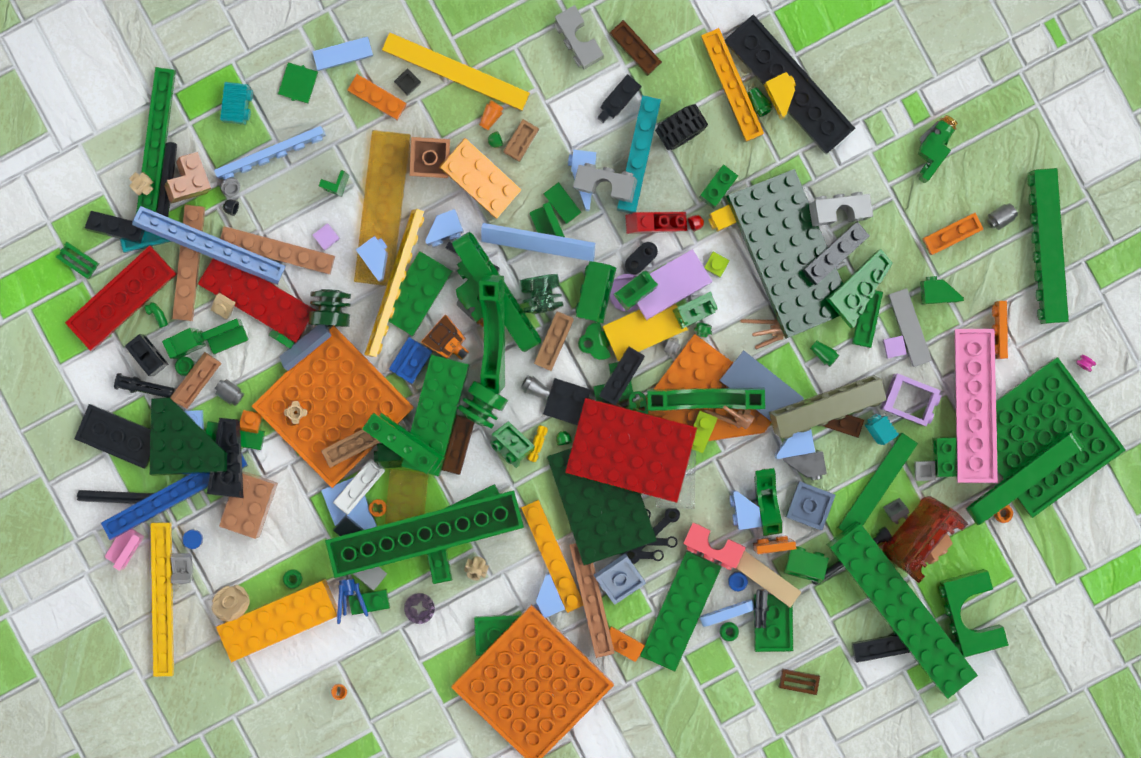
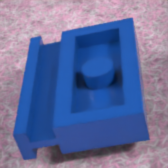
M408 337L389 370L413 384L433 351Z

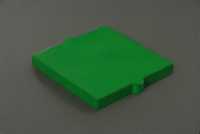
M288 62L278 95L291 98L292 101L297 100L309 104L318 71L305 68L304 65L299 66Z

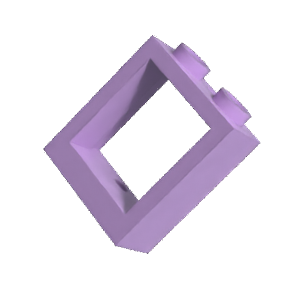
M896 373L893 375L887 390V400L883 401L880 409L921 426H927L933 420L934 413L932 411L934 406H937L940 402L941 395L939 394L941 390ZM902 382L932 393L922 419L892 408Z

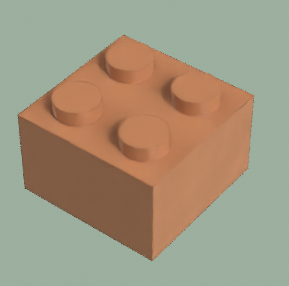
M411 137L409 176L448 178V175L439 167L450 154V139Z

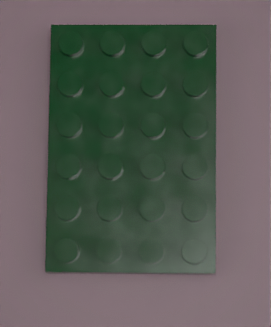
M572 448L547 456L584 566L657 541L641 493L565 473Z

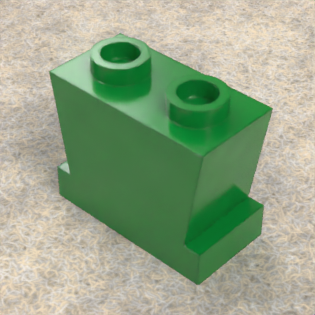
M188 328L163 340L162 343L169 358L179 359L205 347L206 340L203 339L201 334L203 331H199L196 328Z

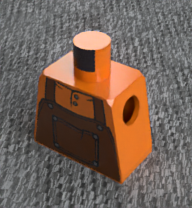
M444 315L421 341L424 345L447 359L454 353L459 359L463 360L469 353L461 345L466 340L465 336L447 315Z

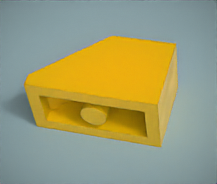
M787 72L764 84L780 120L787 114L795 92L794 86H796L792 75L789 76Z

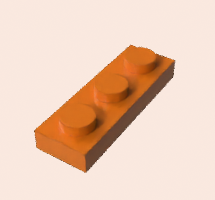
M358 74L348 88V92L397 121L407 105L404 101Z
M973 213L922 239L930 255H934L984 229L976 213Z
M996 301L995 305L992 306V316L995 317V324L992 326L995 332L996 359H1008L1007 301Z

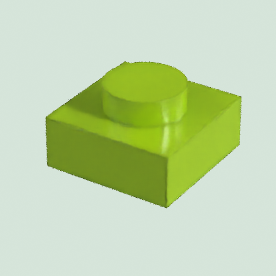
M713 251L704 268L712 274L721 277L730 260Z

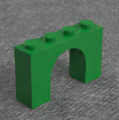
M982 569L940 581L939 593L945 599L944 611L951 621L949 629L951 634L955 635L956 642H954V645L964 658L1009 646L1005 629L1000 624L972 630L968 629L961 619L962 605L969 597L993 590L987 570Z

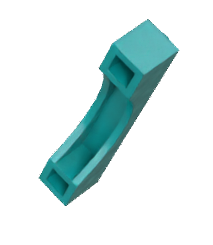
M642 95L625 171L633 174V177L637 179L632 203L619 200L617 211L630 214L636 213L661 99Z

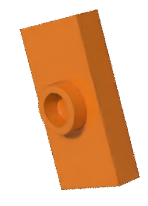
M611 626L609 631L614 650L636 662L645 644Z

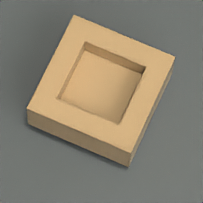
M219 293L215 297L211 311L227 320L231 316L236 302Z

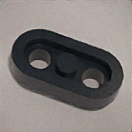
M645 242L626 259V271L636 275L644 270L656 258L658 254L657 246L652 242ZM646 248L652 250L650 255L645 254ZM636 261L638 267L632 268L631 262Z

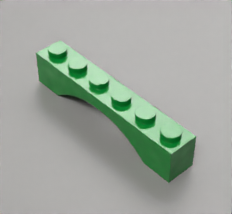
M484 275L479 280V300L484 322V349L480 374L481 385L494 393L500 394L505 387L504 276Z
M765 387L648 389V411L723 408L724 406L730 409H765Z

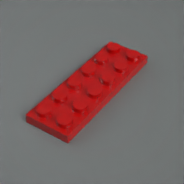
M148 246L70 317L65 324L90 351H93L173 279L177 273L152 246Z
M214 258L198 282V285L213 294L218 295L221 293L236 302L235 307L294 342L299 341L308 326L309 312L317 311L269 281Z

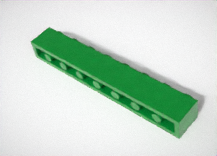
M1036 169L1029 172L1027 184L1031 189V194H1029L1028 198L1029 205H1032L1030 223L1034 229L1031 240L1035 244L1033 261L1036 263L1037 269L1034 272L1035 282L1038 283V290H1036V300L1039 301L1037 318L1041 324L1069 322L1058 169Z

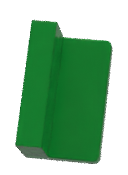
M341 170L336 184L321 179L318 186L324 191L342 197L350 175Z
M550 202L530 212L538 233L565 237Z
M238 318L201 333L203 339L208 341L213 354L220 353L249 340L242 321Z

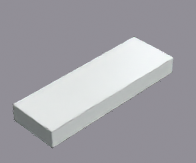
M369 459L333 501V504L348 515L385 470L379 469L378 464Z

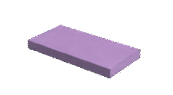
M694 250L688 251L650 273L651 277L658 283V286L639 301L637 306L644 318L648 320L711 284L712 280Z

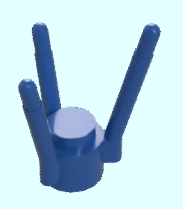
M354 579L339 581L337 624L341 623L342 604L343 615H347V596L354 595L353 591L357 594L364 615L368 617L367 608L359 590V583L355 584Z

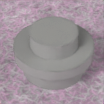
M232 177L225 179L221 184V191L227 196H235L240 190L239 181Z
M670 338L664 350V352L668 353V356L672 357L673 354L676 355L681 346L678 344L679 339Z

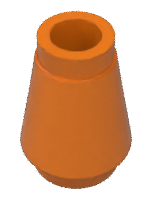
M490 100L489 104H486L479 125L489 130L503 114L502 110L504 108Z

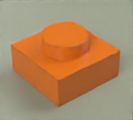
M243 410L240 419V430L258 434L262 416L257 412Z

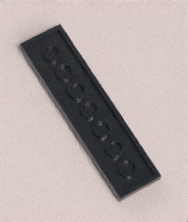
M754 14L725 39V43L763 85L765 82L785 72L789 76L792 75L796 86H794L795 92L787 112L826 155L856 129Z

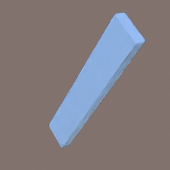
M483 223L481 227V242L587 261H594L595 258L594 242Z

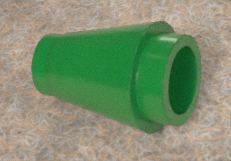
M757 87L747 93L754 111L759 117H763L773 110L771 107L772 103Z
M818 340L810 348L820 361L829 367L840 356L836 353L837 350Z

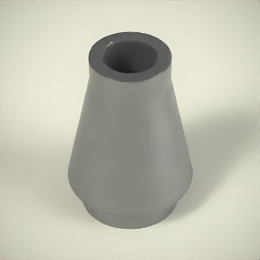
M529 375L521 386L524 393L546 399L551 391L537 378Z

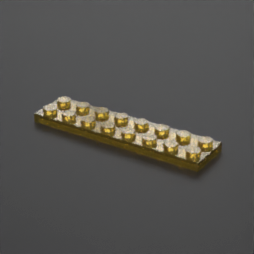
M372 130L358 248L375 236L377 239L382 238L388 246L385 249L388 252L384 280L379 282L357 253L354 282L387 286L397 256L411 139L410 134Z

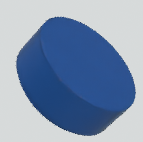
M189 530L183 536V544L189 549H196L203 543V535L198 530Z
M734 572L729 576L728 584L732 590L739 592L747 587L748 580L743 573Z

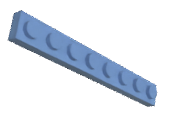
M140 206L132 225L277 285L285 270V265Z

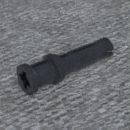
M117 373L114 381V389L129 390L130 393L138 391L170 398L175 392L174 387L141 381L136 376L133 378L123 376L122 373Z

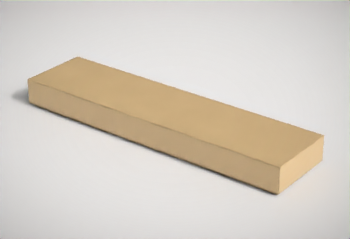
M744 552L737 569L791 608L801 594V591L748 552Z

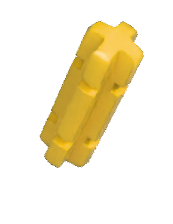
M538 426L537 435H535L532 442L535 448L528 454L527 460L531 462L537 461L538 452L540 453L545 440L544 436H546L548 431L547 427Z

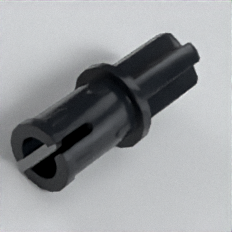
M758 589L756 591V607H753L755 610V628L767 627L766 618L769 608H767L768 591L765 589Z

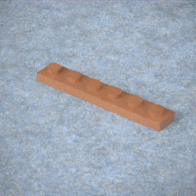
M185 205L183 224L203 232L205 207ZM180 245L172 319L193 321L201 253Z
M225 226L220 238L260 256L330 275L335 256Z
M571 544L570 550L595 656L599 658L615 654L598 581L594 577L596 573L594 563L584 566L577 544Z

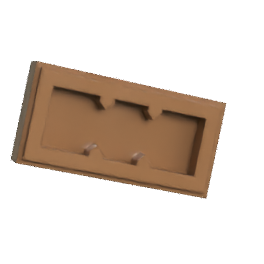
M522 119L503 153L520 162L537 135L539 128Z

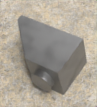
M823 451L783 458L785 463L805 477H811V480L822 479V475L827 474Z

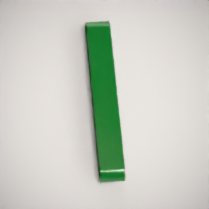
M471 232L465 233L452 242L456 253L478 286L479 280L484 275H500ZM504 282L505 327L521 351L526 352L540 344L541 338Z
M1073 430L1065 433L966 508V511L977 525L984 523L1084 448L1083 443Z

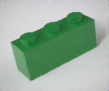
M589 261L585 268V280L580 288V301L575 309L576 317L604 323L616 267Z

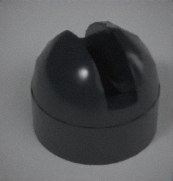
M226 200L225 204H223L224 212L231 216L236 215L239 209V202Z

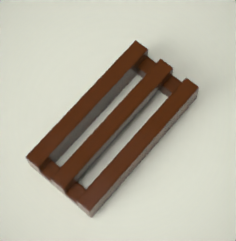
M782 668L779 688L817 695L820 675ZM786 674L815 679V682L785 676ZM788 681L798 684L814 686V690L792 685H786L784 684V682Z

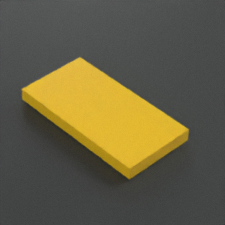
M672 305L648 320L644 318L640 310H637L602 326L617 361H620L628 346L640 352L688 330L687 327L681 329L673 310L677 308V305Z

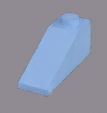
M573 150V155L569 154L568 166H572L571 171L574 180L578 165L584 166L585 163L595 165L596 152ZM579 191L585 210L590 212L592 194Z

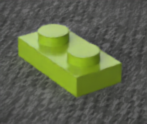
M699 411L693 425L698 428L693 450L701 453L704 452L718 419L717 417Z

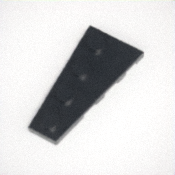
M219 418L215 442L227 452V472L210 473L207 494L244 499L240 420Z

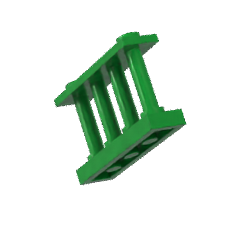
M373 413L362 428V430L425 474H428L429 471L435 473L445 459V456L383 413L380 416Z

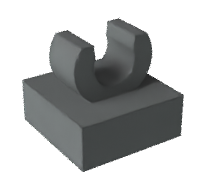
M900 498L883 507L885 513L895 524H899L898 519L902 517L905 520L908 519L907 514L910 512Z

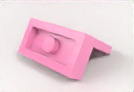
M131 529L116 537L105 558L113 562V567L117 570L125 569L144 536Z

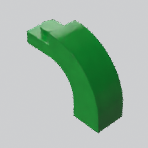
M775 469L755 471L754 482L763 536L783 533L782 519L776 492Z

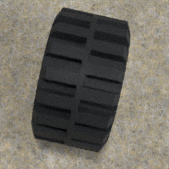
M692 104L668 117L658 125L655 131L666 149L674 150L704 131L708 123L697 105Z

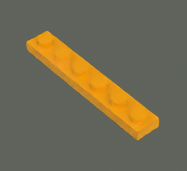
M717 28L701 35L745 141L748 142L764 135L720 29Z
M536 500L521 507L566 612L568 613L584 606L582 597L540 501Z

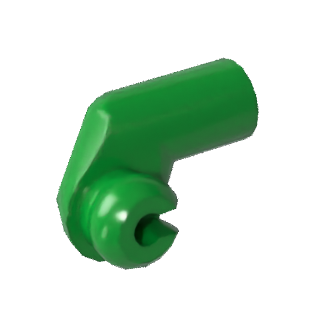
M151 302L149 305H145L146 313L148 315L154 314L159 328L168 325L164 312L156 303Z

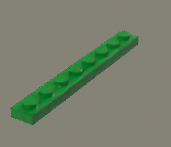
M155 67L142 172L153 181L151 184L153 190L148 195L144 193L140 196L138 195L136 214L140 206L156 213L158 211L176 70Z

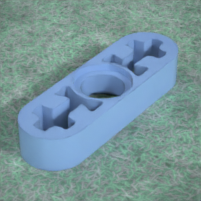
M752 599L745 600L700 616L703 627L710 626L751 612L755 606Z

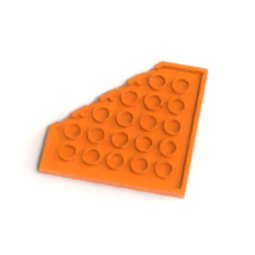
M694 334L654 389L728 388L719 380L733 362ZM645 407L639 408L638 410L645 411ZM723 408L648 411L649 415L690 426L694 425L699 411L704 412L705 409L734 420V416ZM732 409V410L735 411V412H738L739 410H742V409ZM749 409L754 419L747 429L743 427L738 428L731 423L717 419L708 441L765 433L771 421L756 409Z

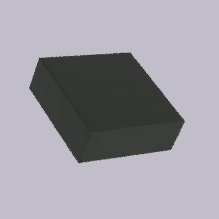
M408 68L394 81L407 96L421 84V81Z

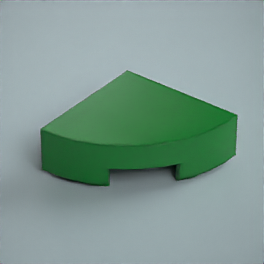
M271 330L269 333L270 337L290 349L294 344L293 341L275 330Z

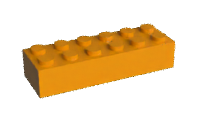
M325 578L251 610L236 620L226 621L218 625L216 629L230 661L234 662L337 617L338 606Z

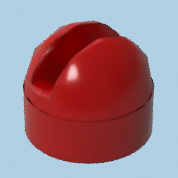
M693 215L688 218V223L692 231L695 232L703 227L704 220L699 215Z

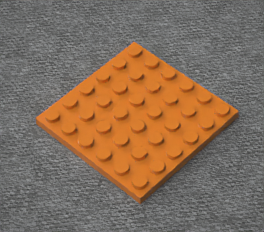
M334 325L329 329L332 335L330 338L287 371L252 405L331 488L343 479L376 445L331 468L321 450L362 430L373 413L378 416L383 413L399 424L415 408ZM293 401H298L300 406L307 410V415L303 416L298 424H293L292 420L284 415V410L288 409Z
M531 604L451 685V688L524 758H543L614 686V683Z

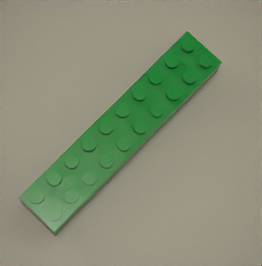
M513 490L325 540L334 578L522 529L524 525L515 491Z
M858 521L854 522L826 544L943 696L949 699L978 676L861 523Z

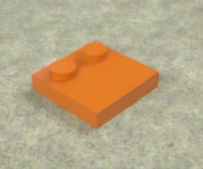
M787 535L777 536L776 540L769 541L768 538L757 539V543H753V549L757 554L796 549V542L788 538Z

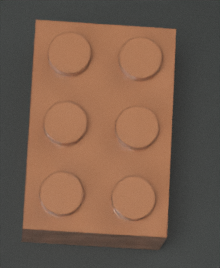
M242 471L244 499L228 498L219 527L256 539L261 535L278 483Z

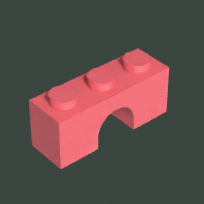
M693 523L683 543L687 545L686 549L693 553H697V551L704 553V558L712 562L716 559L722 562L721 566L732 570V567L736 569L746 547L728 539L722 549H714L708 541L711 530Z

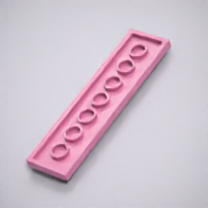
M955 329L957 483H998L994 329Z

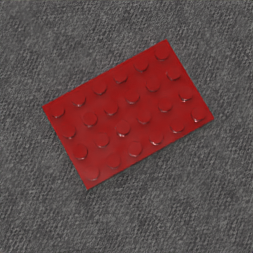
M585 398L565 473L678 503L698 428Z

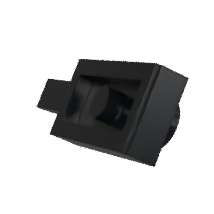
M627 74L602 103L600 108L603 111L597 119L602 123L609 116L614 119L642 86Z

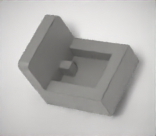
M172 553L171 564L173 574L171 583H190L194 573L192 554Z

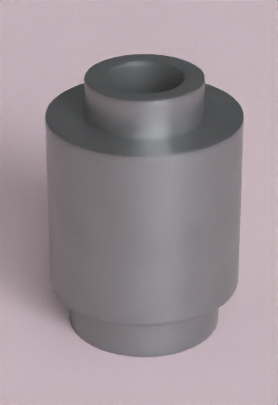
M1003 204L988 214L989 219L987 221L991 228L1000 230L1013 222L1018 213L1012 204Z
M228 379L225 381L220 380L215 387V390H217L215 394L230 405L236 406L244 396V393L241 392L242 389Z

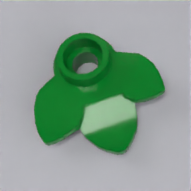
M598 322L590 324L586 329L585 335L581 336L578 341L579 349L583 353H590L598 360H605L611 357L607 349L610 343L605 332L601 331V324ZM590 341L591 346L585 347L584 342Z

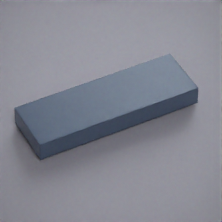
M317 325L296 342L291 349L289 348L279 356L283 368L289 371L332 335L328 326Z

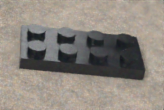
M93 404L88 405L74 438L75 440L144 469H147L150 461V428Z

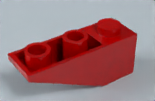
M636 212L625 215L626 234L688 231L686 212Z

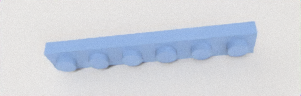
M319 126L215 169L214 172L219 179L233 178L235 173L240 171L241 173H246L252 170V166L257 164L259 166L265 165L270 162L269 159L274 157L277 159L287 155L288 151L293 149L294 151H299L305 148V144L310 142L315 144L322 141V137L326 136L325 131Z

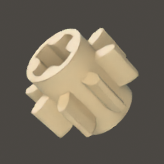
M135 172L129 178L132 181L129 185L130 188L139 196L142 193L148 195L153 190L151 187L153 181L144 172L140 175Z
M475 556L472 560H467L464 571L467 572L468 578L477 581L481 577H486L489 566L486 565L485 559Z

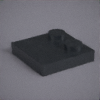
M554 378L543 415L578 425L585 398L589 397L591 389Z

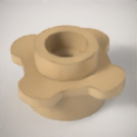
M293 401L292 405L284 410V415L288 416L293 424H298L300 419L307 415V410L303 409L298 401Z

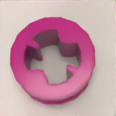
M1082 354L1080 356L1081 360H1077L1076 363L1084 370L1091 372V367L1096 366V363L1091 358Z

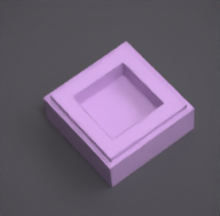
M328 223L313 234L324 250H327L340 239Z
M903 335L883 340L887 358L907 354Z

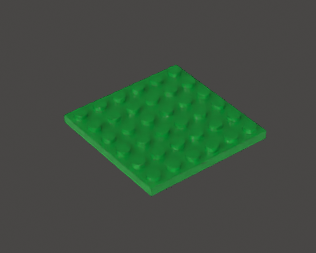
M1058 357L1052 359L996 400L997 472L1003 480L1071 430L1074 431L1084 445L1081 451L1017 497L1031 518L1038 515L1126 451Z

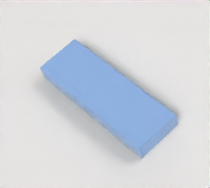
M368 37L312 51L318 71L373 56Z

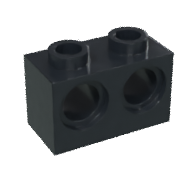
M144 334L137 335L125 345V348L148 376H155L169 365Z

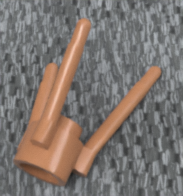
M777 319L740 320L741 323L773 324L769 330L752 333V336L772 334L774 337L756 345L755 349L783 340L784 334Z
M724 406L723 409L732 414L734 420L715 412L704 410L705 413L731 423L738 428L743 427L747 429L754 419L749 409L735 412Z

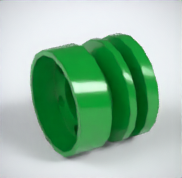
M474 380L468 389V392L474 397L473 400L463 398V401L469 407L467 408L460 404L457 409L471 421L492 429L494 424L487 419L491 417L497 420L498 417L492 412L493 409L503 411L508 400Z

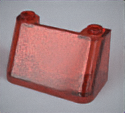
M927 496L921 499L915 510L890 540L883 545L882 551L890 562L917 583H920L925 577L921 569L927 566L924 560L948 532L953 535V530L957 528L963 531L968 523L951 507L932 496Z

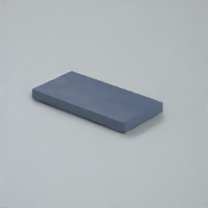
M744 350L719 380L728 388L765 387V409L756 410L770 421L769 412L804 399Z

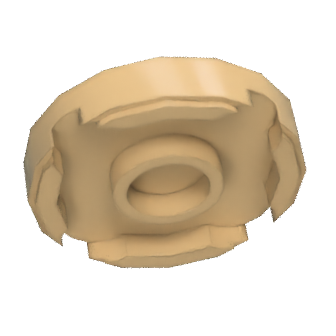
M239 585L223 587L213 597L211 608L215 616L222 621L236 620L248 609L250 603L249 595Z

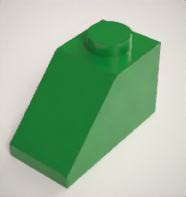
M937 276L926 277V280L920 282L921 304L964 301L962 295L945 280H937Z

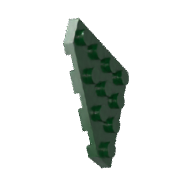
M171 398L151 399L149 475L227 472V452L183 411Z

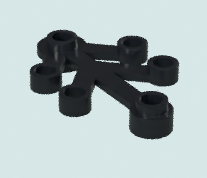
M670 507L665 511V517L653 528L655 537L670 522L674 523L679 520L680 512L677 508ZM646 509V511H648V513H649V518H650V517H651V512H650V510ZM671 511L676 513V517L673 519L669 517V512ZM674 536L656 538L657 541L646 545L674 548L677 546L678 540ZM669 539H675L676 543L674 546L669 545ZM646 545L629 550L635 554L634 558L630 559L633 564H636L640 559L661 561L664 558V553L661 550H655L654 552L641 551ZM656 552H660L662 554V557L660 559L655 558Z

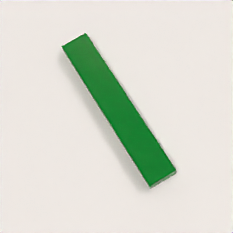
M904 433L899 435L837 528L844 531L856 521L862 525L865 524L918 445L916 441Z

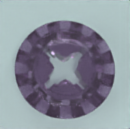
M415 593L405 602V615L413 623H426L434 615L435 603L430 596L424 593ZM422 601V607L428 610H422L419 616H417V609L412 606H418Z

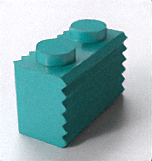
M224 82L220 117L222 122L246 125L247 120H250L251 110L248 109L249 101L253 99V90H250L251 87L248 84Z
M874 414L867 419L868 423L865 424V427L877 444L885 445L896 438L899 433L896 432L897 430L894 429L890 420H887L888 417Z

